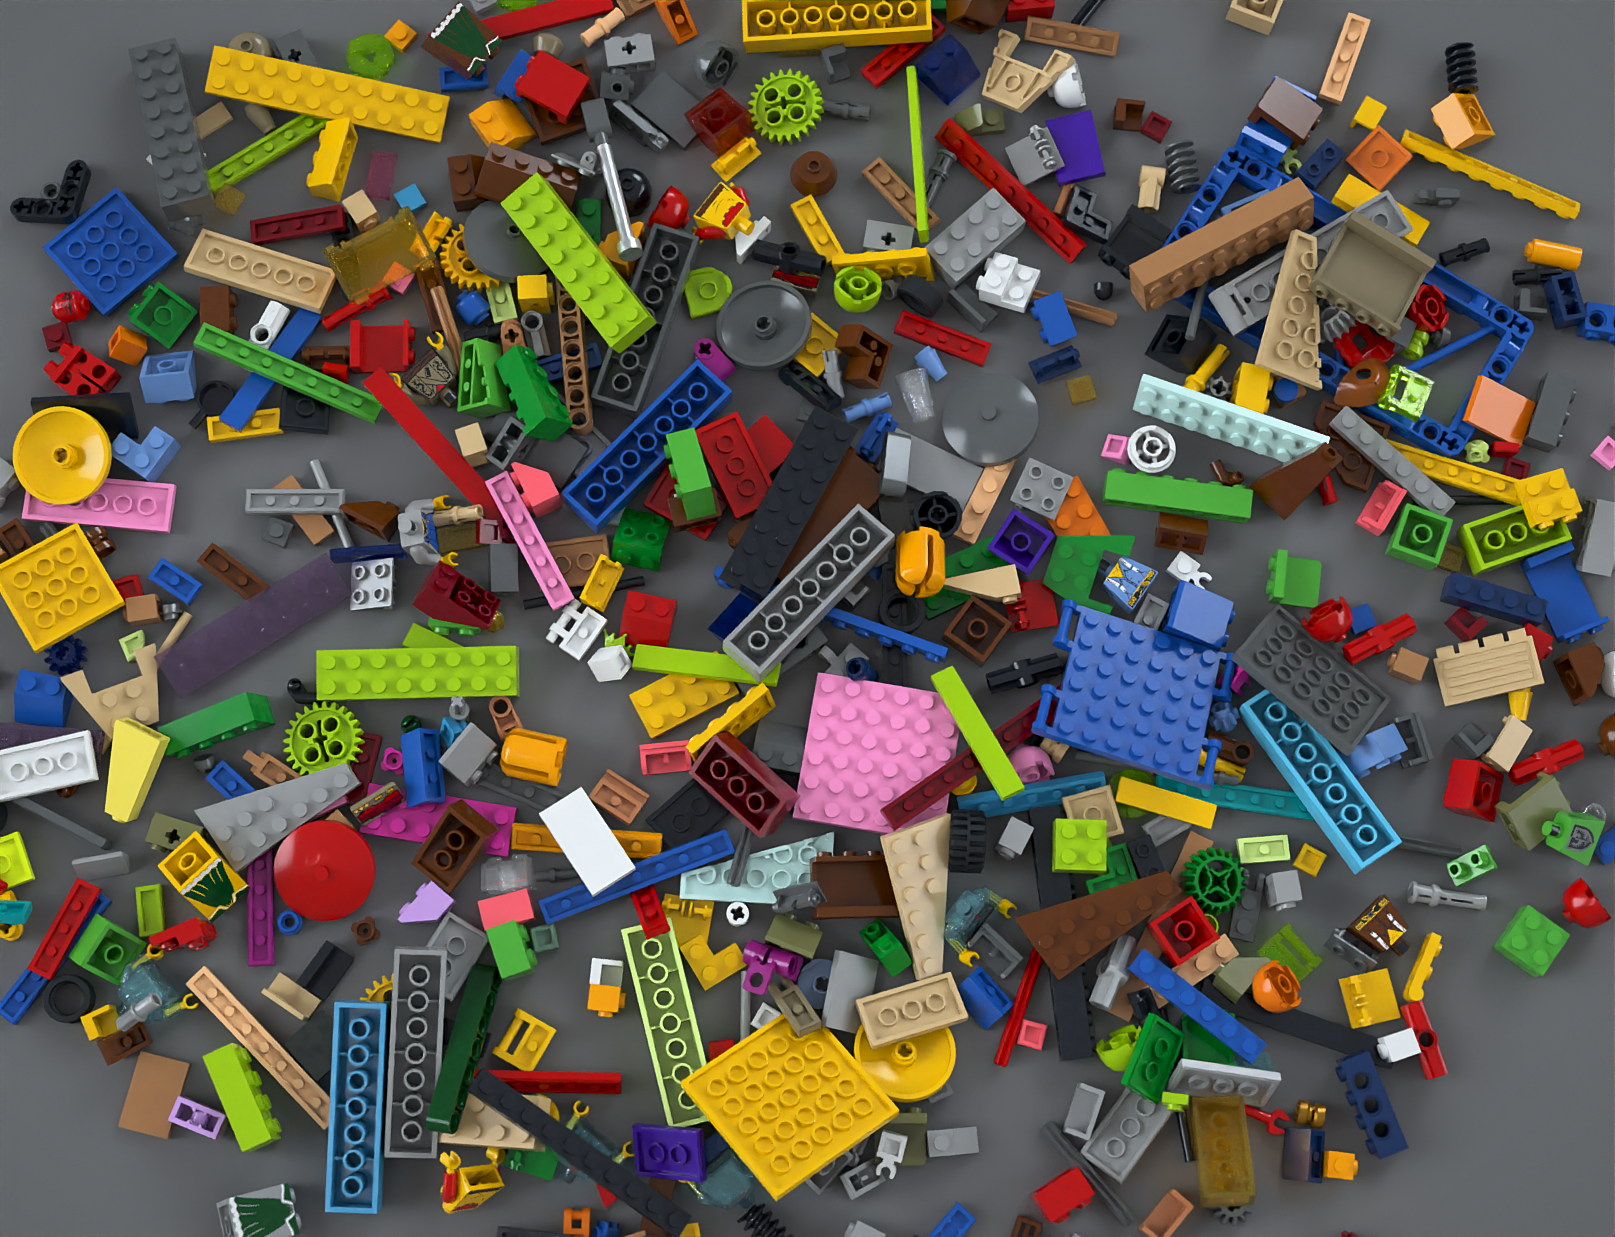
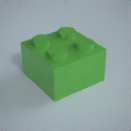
M1406 503L1399 511L1385 554L1432 571L1440 562L1453 519Z
M1526 905L1518 909L1492 948L1535 978L1545 974L1570 937V934L1530 905Z
M516 920L486 930L501 979L508 982L536 972L534 966L538 965L534 951L527 947L526 942L530 941V938L523 924L520 925Z

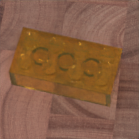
M1243 1095L1192 1098L1189 1113L1201 1208L1253 1205L1256 1189Z

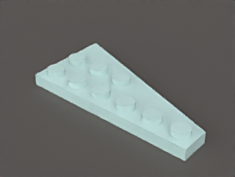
M834 832L750 854L739 887L727 884L733 859L681 873L680 900L755 904L776 903L777 899L773 894L774 890L810 882L809 859L817 856L818 852H832L833 856Z

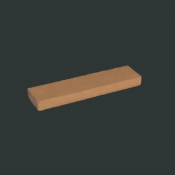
M1028 16L1024 40L1116 57L1121 33Z
M881 157L877 158L862 171L863 176L918 232L915 193ZM927 206L928 227L930 231L940 223V219Z

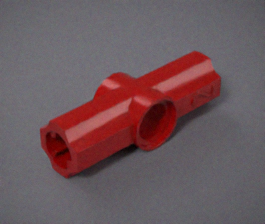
M1407 613L1385 625L1382 623L1368 630L1358 639L1345 644L1342 647L1343 655L1351 665L1373 654L1378 655L1393 647L1396 642L1417 632L1416 624Z
M1576 739L1570 740L1554 748L1543 749L1530 755L1529 758L1513 764L1507 775L1514 786L1522 785L1537 778L1536 774L1539 772L1550 775L1561 770L1564 766L1584 759V750Z
M1422 1000L1400 1006L1407 1029H1413L1421 1053H1418L1417 1057L1425 1079L1430 1080L1448 1074L1438 1046V1036L1432 1030ZM1421 1033L1426 1034L1429 1039L1426 1047L1422 1046L1419 1042Z

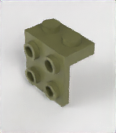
M906 1108V1113H899L898 1116L875 1131V1163L878 1165L883 1160V1158L877 1156L882 1131L885 1129L908 1136L902 1162L894 1161L895 1165H924L926 1162L927 1113H921V1108Z

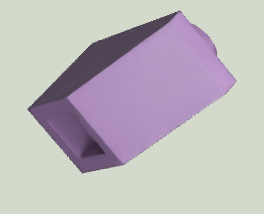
M431 881L429 884L425 882L417 890L416 895L418 896L412 903L407 902L399 911L401 916L398 920L404 925L441 922L446 913L457 902L434 882Z

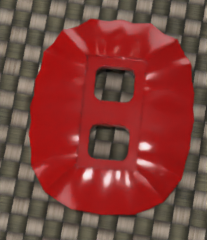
M1355 320L1356 326L1349 327V333L1344 332L1341 334V339L1338 337L1334 338V347L1339 351L1341 357L1346 360L1348 366L1353 368L1359 363L1373 358L1386 363L1396 354L1392 352L1395 345L1393 342L1387 340L1386 336L1380 335L1375 337L1370 331L1369 325ZM1356 334H1360L1367 343V346L1362 350H1359L1352 340ZM1361 369V370H1359L1358 372H1365V371L1371 372V371L1368 370V369Z

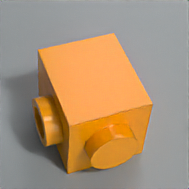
M590 984L587 1008L589 1011H598V1016L613 1018V1013L619 1014L620 1008H625L626 993H622L621 987Z
M1324 1151L1322 1177L1353 1180V1175H1357L1358 1161L1355 1160V1154Z

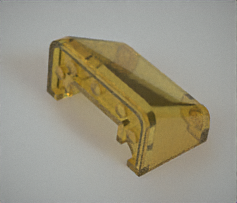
M409 206L398 210L399 214L395 216V220L391 216L383 224L346 243L345 241L341 242V248L339 246L334 247L332 244L322 249L350 303L356 302L357 305H361L370 299L369 296L420 269L424 272L434 266L433 262L437 259Z

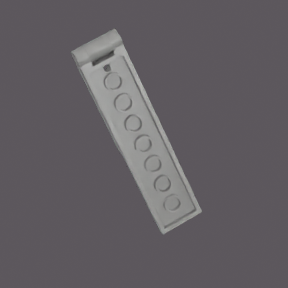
M1388 189L1310 234L1317 238L1318 267L1315 268V274L1345 219L1353 211L1358 212L1399 238L1412 232L1411 224ZM1286 249L1208 295V298L1233 337L1268 317Z

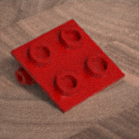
M1044 579L1021 583L1019 580L1022 597L1017 598L1018 601L1015 603L1005 604L1008 620L1012 622L1011 633L1059 625L1053 591L1043 583Z

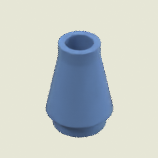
M929 345L914 356L917 361L916 364L934 378L936 382L947 374L935 349L932 350Z

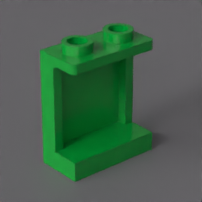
M1183 1013L1181 1017V1032L1186 1034L1181 1046L1182 1059L1237 1066V1063H1234V1052ZM1228 1013L1235 1019V1013Z

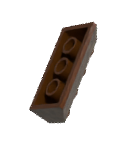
M491 142L474 195L501 203L537 172L550 183L571 211L582 174L559 164Z

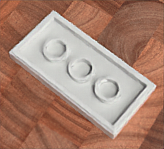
M88 730L0 750V802L99 780L91 732Z
M582 787L539 813L542 821L593 897L636 870V867Z

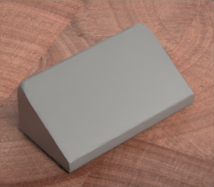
M122 851L72 861L78 877L85 881L128 874L131 871L129 855Z

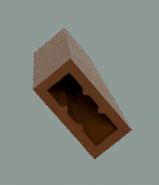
M1325 441L1263 473L1249 487L1285 520L1343 460V457Z

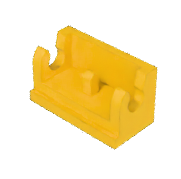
M600 554L579 597L581 603L604 613L625 568L619 562H613L607 556Z

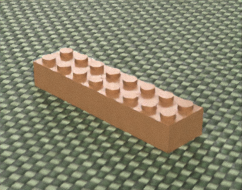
M1297 177L1129 265L1131 292L1145 312L1157 309L1165 302L1182 296L1186 291L1203 285L1207 280L1224 274L1228 269L1245 263L1249 258L1266 252L1270 247L1287 241L1292 230L1297 229L1302 232L1308 230L1314 222V196L1302 180Z

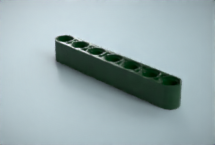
M475 964L470 971L427 1113L426 1128L428 1131L455 1134L459 1128L469 1094L466 1090L473 1081L502 982L498 966Z

